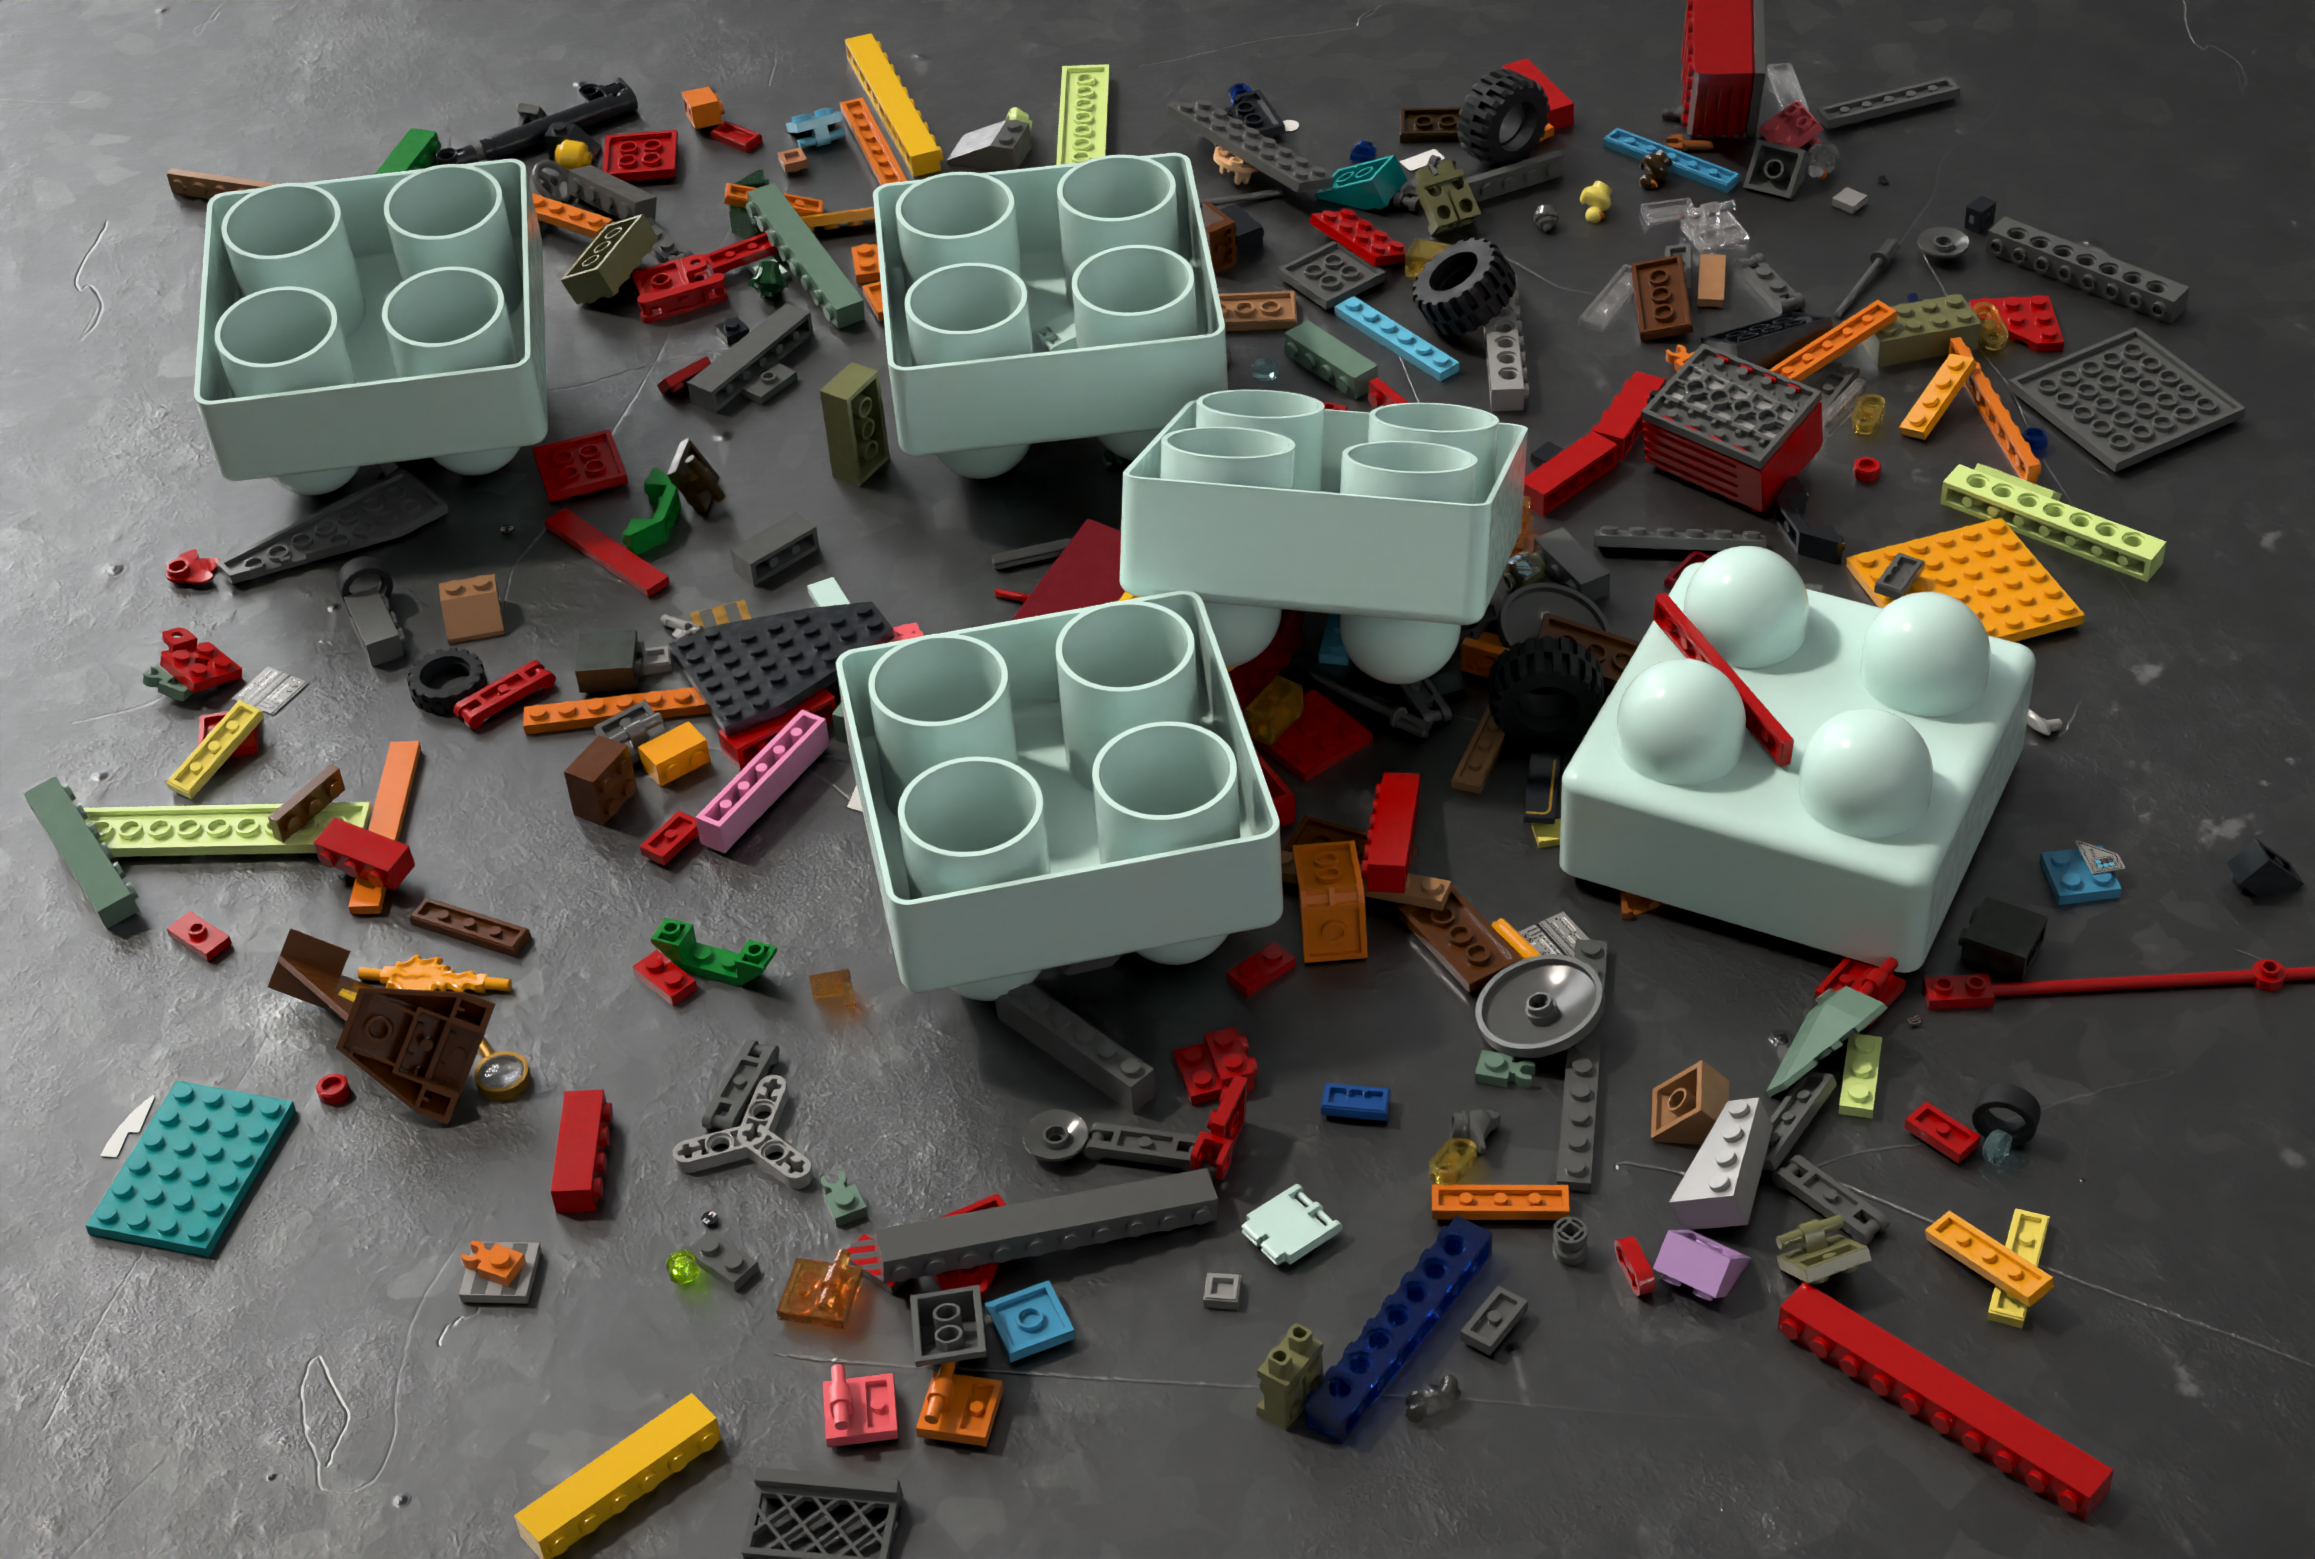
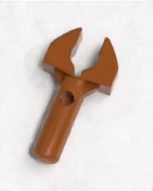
M1674 134L1666 138V146L1681 152L1685 150L1711 151L1713 149L1712 141L1683 139V134Z

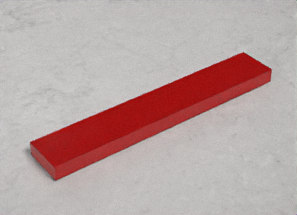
M567 508L544 521L546 529L645 596L650 597L670 584L667 575Z

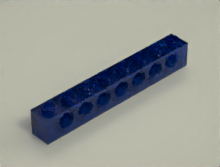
M1456 1216L1449 1226H1444L1440 1230L1436 1242L1430 1249L1426 1248L1422 1252L1418 1264L1412 1272L1408 1271L1405 1273L1400 1282V1287L1393 1295L1389 1294L1385 1298L1381 1310L1375 1318H1369L1358 1339L1355 1342L1351 1341L1347 1345L1342 1359L1336 1366L1332 1365L1327 1370L1323 1382L1317 1390L1313 1389L1309 1392L1303 1406L1306 1414V1426L1340 1444L1345 1442L1492 1256V1232L1459 1216Z

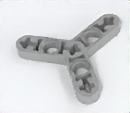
M769 1075L760 1080L741 1126L679 1142L673 1149V1159L677 1170L683 1173H693L750 1158L792 1189H801L808 1186L813 1180L810 1160L774 1134L788 1100V1089L785 1079L778 1075ZM768 1093H772L771 1100H769ZM762 1111L771 1113L765 1119L755 1118L756 1114ZM755 1130L757 1131L758 1138H754ZM719 1144H727L729 1146V1148L723 1152H715L712 1150L716 1145ZM702 1150H706L707 1154L703 1155ZM772 1152L784 1154L777 1160L767 1159V1156ZM686 1155H691L692 1157H691V1158H686L685 1156H686Z

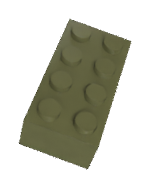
M643 214L608 224L566 272L561 282L576 305L584 302L593 303L601 297H613L619 292L618 288L621 284L630 278V273L633 269L641 265L642 258L653 250L652 246L659 238Z
M1952 294L1946 297L1891 306V308L1897 311V320L1861 342L1878 368L1948 355L1951 338L1961 337L1967 347L1971 350H1977L1981 322L1961 294Z
M851 362L820 390V398L832 476L859 487L890 458L879 372Z

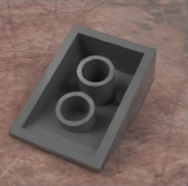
M1005 120L966 133L948 157L947 164L991 171L1016 170L1020 167L1031 149L1029 123L1018 120Z
M979 1285L910 1295L916 1367L987 1357V1334Z

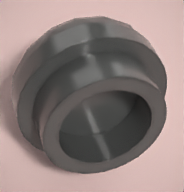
M1541 205L1536 208L1533 220L1541 230L1547 232L1557 224L1559 214L1554 206Z

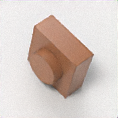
M801 147L778 152V160L785 173L797 172L800 169L808 168L807 158Z

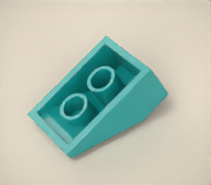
M1391 155L1338 169L1332 175L1334 177L1333 186L1319 189L1315 196L1317 199L1363 210L1372 208L1380 210L1389 205V200L1397 192H1401V187L1408 180L1396 156Z

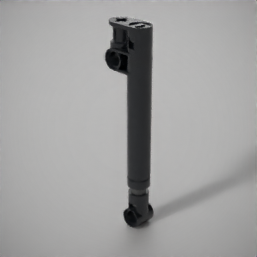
M620 77L615 78L614 83L605 86L602 84H585L579 88L580 105L488 137V139H481L477 141V146L474 147L468 145L457 150L454 148L441 149L436 153L438 165L477 163L482 160L484 162L494 161L495 159H500L546 142L545 134L552 122L576 124L580 129L638 109L637 98L633 90Z

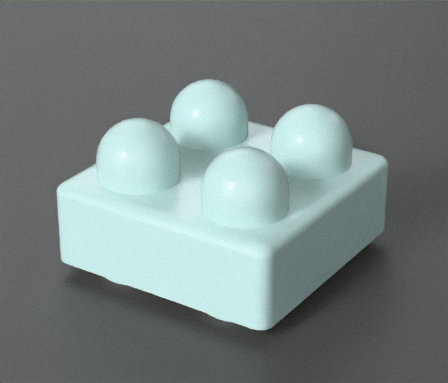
M1180 153L1147 156L1109 155L1081 163L988 173L949 172L934 175L923 180L887 183L874 190L873 201L888 368L898 443L906 454L912 456L935 454L939 461L954 473L973 479L993 478L1010 471L1023 459L1033 443L1097 437L1114 454L1125 459L1135 460L1188 402L1195 401L1209 393L1228 391L1225 323L1191 161L1186 155ZM1074 310L1077 347L1074 349L1049 352V348L1041 345L1040 339L1033 337L1032 331L1034 328Z
M502 159L468 164H444L425 169L307 183H283L265 188L224 192L215 195L209 200L206 213L194 397L219 472L224 478L230 481H245L271 477L278 485L291 492L301 495H321L337 490L345 485L356 474L360 466L433 458L441 466L455 473L471 476L483 475L505 466L517 454L520 447L537 444L545 438L548 432L543 246L527 170L522 161Z
M1228 390L1203 395L1195 401L1188 402L1123 472L1120 585L1127 593L1139 597L1174 591H1187L1198 594L1203 600L1226 668L1247 663L1262 653L1276 635L1282 609L1340 614V633L1345 650L1354 664L1370 677L1390 684H1410L1424 680L1438 672L1451 658L1459 641L1461 625L1474 624L1484 616L1520 535L1528 428L1518 424L1499 423V419L1489 412L1452 404L1400 403L1381 406L1369 413L1325 409L1324 404L1315 398L1283 391Z
M1732 547L1713 555L1704 563L1699 562L1687 566L1668 596L1794 739L1791 764L1780 767L1746 728V713L1742 698L1729 678L1720 670L1705 662L1686 658L1653 620L1562 775L1560 867L1564 872L1574 877L1880 967L1888 957H1893L1898 962V967L1894 970L1896 972L1905 973L1919 969L1928 955L2023 749L2036 665L2033 652L2022 644L1988 636L1979 617L1967 605L1952 596L1942 593H1912L1894 600L1884 608H1879L1806 589L1801 576L1786 559L1762 547Z
M1174 591L851 649L838 657L836 669L849 752L899 977L902 984L909 990L927 992L949 988L953 992L969 999L994 1001L1000 995L1008 994V991L1025 983L1026 985L1032 983L1043 969L1137 952L1144 958L1156 963L1166 965L1188 964L1214 952L1227 938L1228 934L1267 927L1277 922L1283 912L1279 818L1202 598L1198 594L1187 591Z

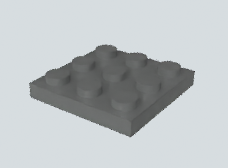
M1334 240L1279 267L1278 277L1328 310L1385 281L1386 272L1378 266L1371 265Z

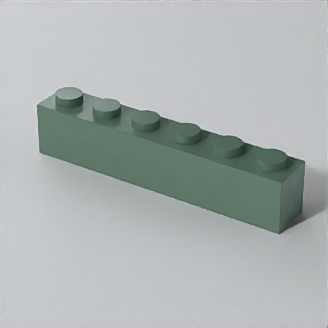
M54 776L24 792L23 794L33 813L106 929L139 912L140 910L134 901L139 897L130 881L126 884L122 881V879L126 878L125 873L118 862L113 864L110 862L113 855L105 842L98 843L97 840L101 836L92 822L89 824L85 823L84 820L88 819V816L80 803L73 804L72 801L76 797L69 785L65 784L62 786L57 777Z

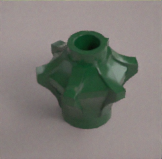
M760 261L759 268H757L755 276L748 282V286L756 289L762 299H775V294L784 288H788V283L781 275L778 262Z

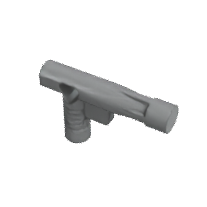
M667 614L662 615L660 618L662 625L675 629L672 635L677 640L683 636H691L705 630L703 626Z

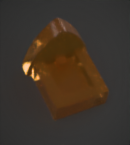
M849 969L809 975L813 999L844 995L846 1008L856 1007Z

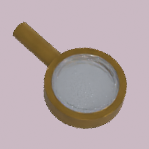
M484 1037L478 1050L483 1059L474 1070V1080L478 1092L491 1100H507L519 1095L527 1088L531 1079L526 1059L522 1055L511 1051L495 1053Z

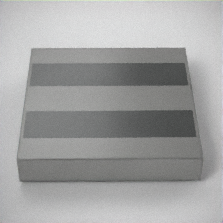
M481 1242L487 1250H491L496 1243L524 1253L526 1263L508 1287L479 1277L477 1269L466 1268L459 1292L461 1302L528 1304L542 1251L540 1243ZM471 1250L469 1256L475 1255V1253H473Z

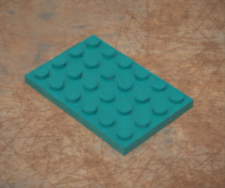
M176 1080L85 1225L88 1234L209 1257L296 1109L293 1101Z

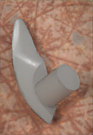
M2029 709L2027 725L2036 732L2050 735L2052 731L2062 729V721L2059 718L2046 720Z

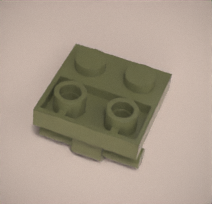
M1840 1214L1821 1221L1813 1219L1797 1225L1796 1230L1776 1236V1243L1780 1250L1796 1244L1800 1245L1798 1249L1776 1256L1779 1269L1809 1284L1826 1282L1829 1280V1275L1838 1272H1854L1860 1269V1264L1871 1261V1256L1867 1246L1840 1234L1826 1238L1825 1234L1845 1227L1844 1220Z

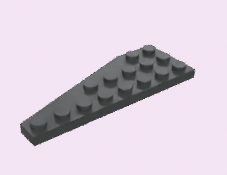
M403 468L217 562L216 565L218 571L231 584L404 536L448 513L447 504Z

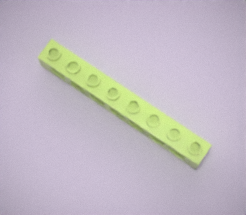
M1960 464L1943 481L1940 504L1985 521L2002 518L2014 532L2148 582L2163 564L2167 542Z

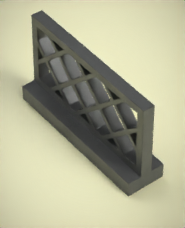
M765 1467L756 1468L754 1477L756 1488L741 1552L743 1558L889 1559L898 1509L902 1507L904 1496L899 1479ZM763 1498L779 1499L783 1505L781 1509L768 1518L761 1511ZM804 1502H814L819 1510L802 1521L794 1509ZM839 1505H849L855 1513L840 1524H837L829 1512ZM875 1508L888 1509L887 1519L876 1527H873L865 1517ZM789 1513L798 1525L783 1536H780L773 1527V1524ZM825 1516L833 1526V1529L819 1539H816L808 1527ZM858 1520H861L869 1532L852 1543L844 1533V1530ZM767 1528L777 1539L766 1548L753 1547L755 1537ZM884 1531V1535H883V1539H882V1537H881L879 1534ZM801 1532H804L812 1544L802 1551H792L786 1543ZM837 1535H840L848 1547L837 1555L828 1554L822 1546ZM875 1538L881 1545L879 1558L863 1557L858 1549Z

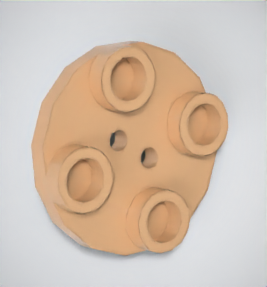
M1215 147L1213 159L1220 165L1219 172L1223 175L1226 174V171L1230 174L1235 172L1234 183L1240 185L1241 180L1244 184H1247L1251 173L1259 171V169L1222 147Z

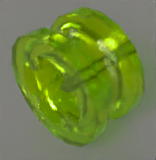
M689 1250L676 1251L666 1259L665 1266L671 1281L674 1283H687L696 1278L699 1273V1266L695 1255Z

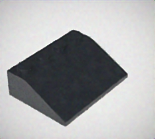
M1790 312L1701 338V343L1769 370L1833 329L1831 317Z

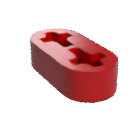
M1629 1236L1616 1240L1614 1247L1617 1260L1635 1295L1640 1296L1656 1291V1281L1652 1268L1636 1238Z

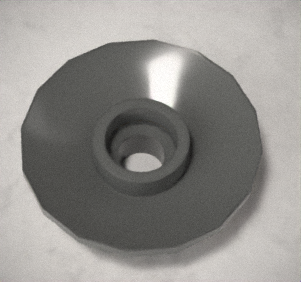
M1941 226L1924 230L1919 234L1917 244L1924 253L1933 257L1953 258L1964 254L1969 248L1970 241L1968 236L1962 231L1952 227Z
M1051 1109L1038 1113L1028 1121L1023 1129V1143L1026 1150L1035 1158L1044 1161H1063L1072 1158L1083 1150L1088 1141V1127L1084 1119L1076 1113L1064 1109Z

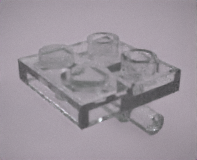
M1734 200L1720 203L1713 201L1701 204L1700 208L1685 211L1686 219L1681 220L1680 229L1701 254H1712L1717 251L1749 244V234L1730 213L1731 210L1736 208Z

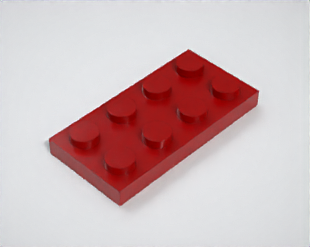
M1341 209V211L1336 212L1325 210L1322 213L1311 214L1309 221L1311 225L1373 266L1411 262L1413 252L1406 249L1403 243L1394 241L1388 237L1386 232L1373 227L1371 222L1359 218L1353 210Z

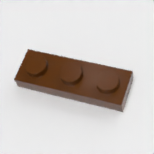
M330 764L268 816L274 839L284 843L345 791L338 767Z

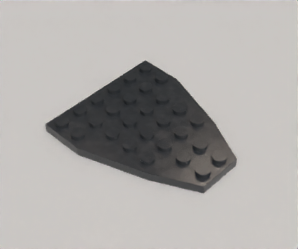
M871 601L807 608L708 627L704 631L691 636H683L668 645L670 653L725 735L729 736L783 715L837 681L836 661L844 652L851 649L888 643L895 636L892 626Z

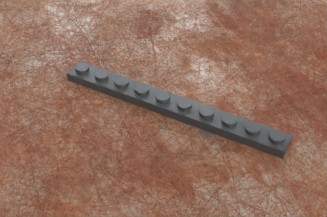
M1576 939L1574 958L1584 961L1596 971L1605 990L1608 941ZM1603 1015L1589 1035L1567 1049L1557 1185H1568L1569 1191H1591Z

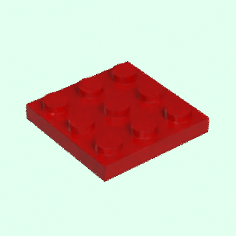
M677 130L606 135L602 171L623 181H644L646 179L676 177Z
M610 429L532 448L549 502L561 501L569 497L590 494L594 491L614 488L628 483L627 474Z
M1316 690L1310 691L1248 728L1249 735L1254 744L1304 783L1372 742V733Z

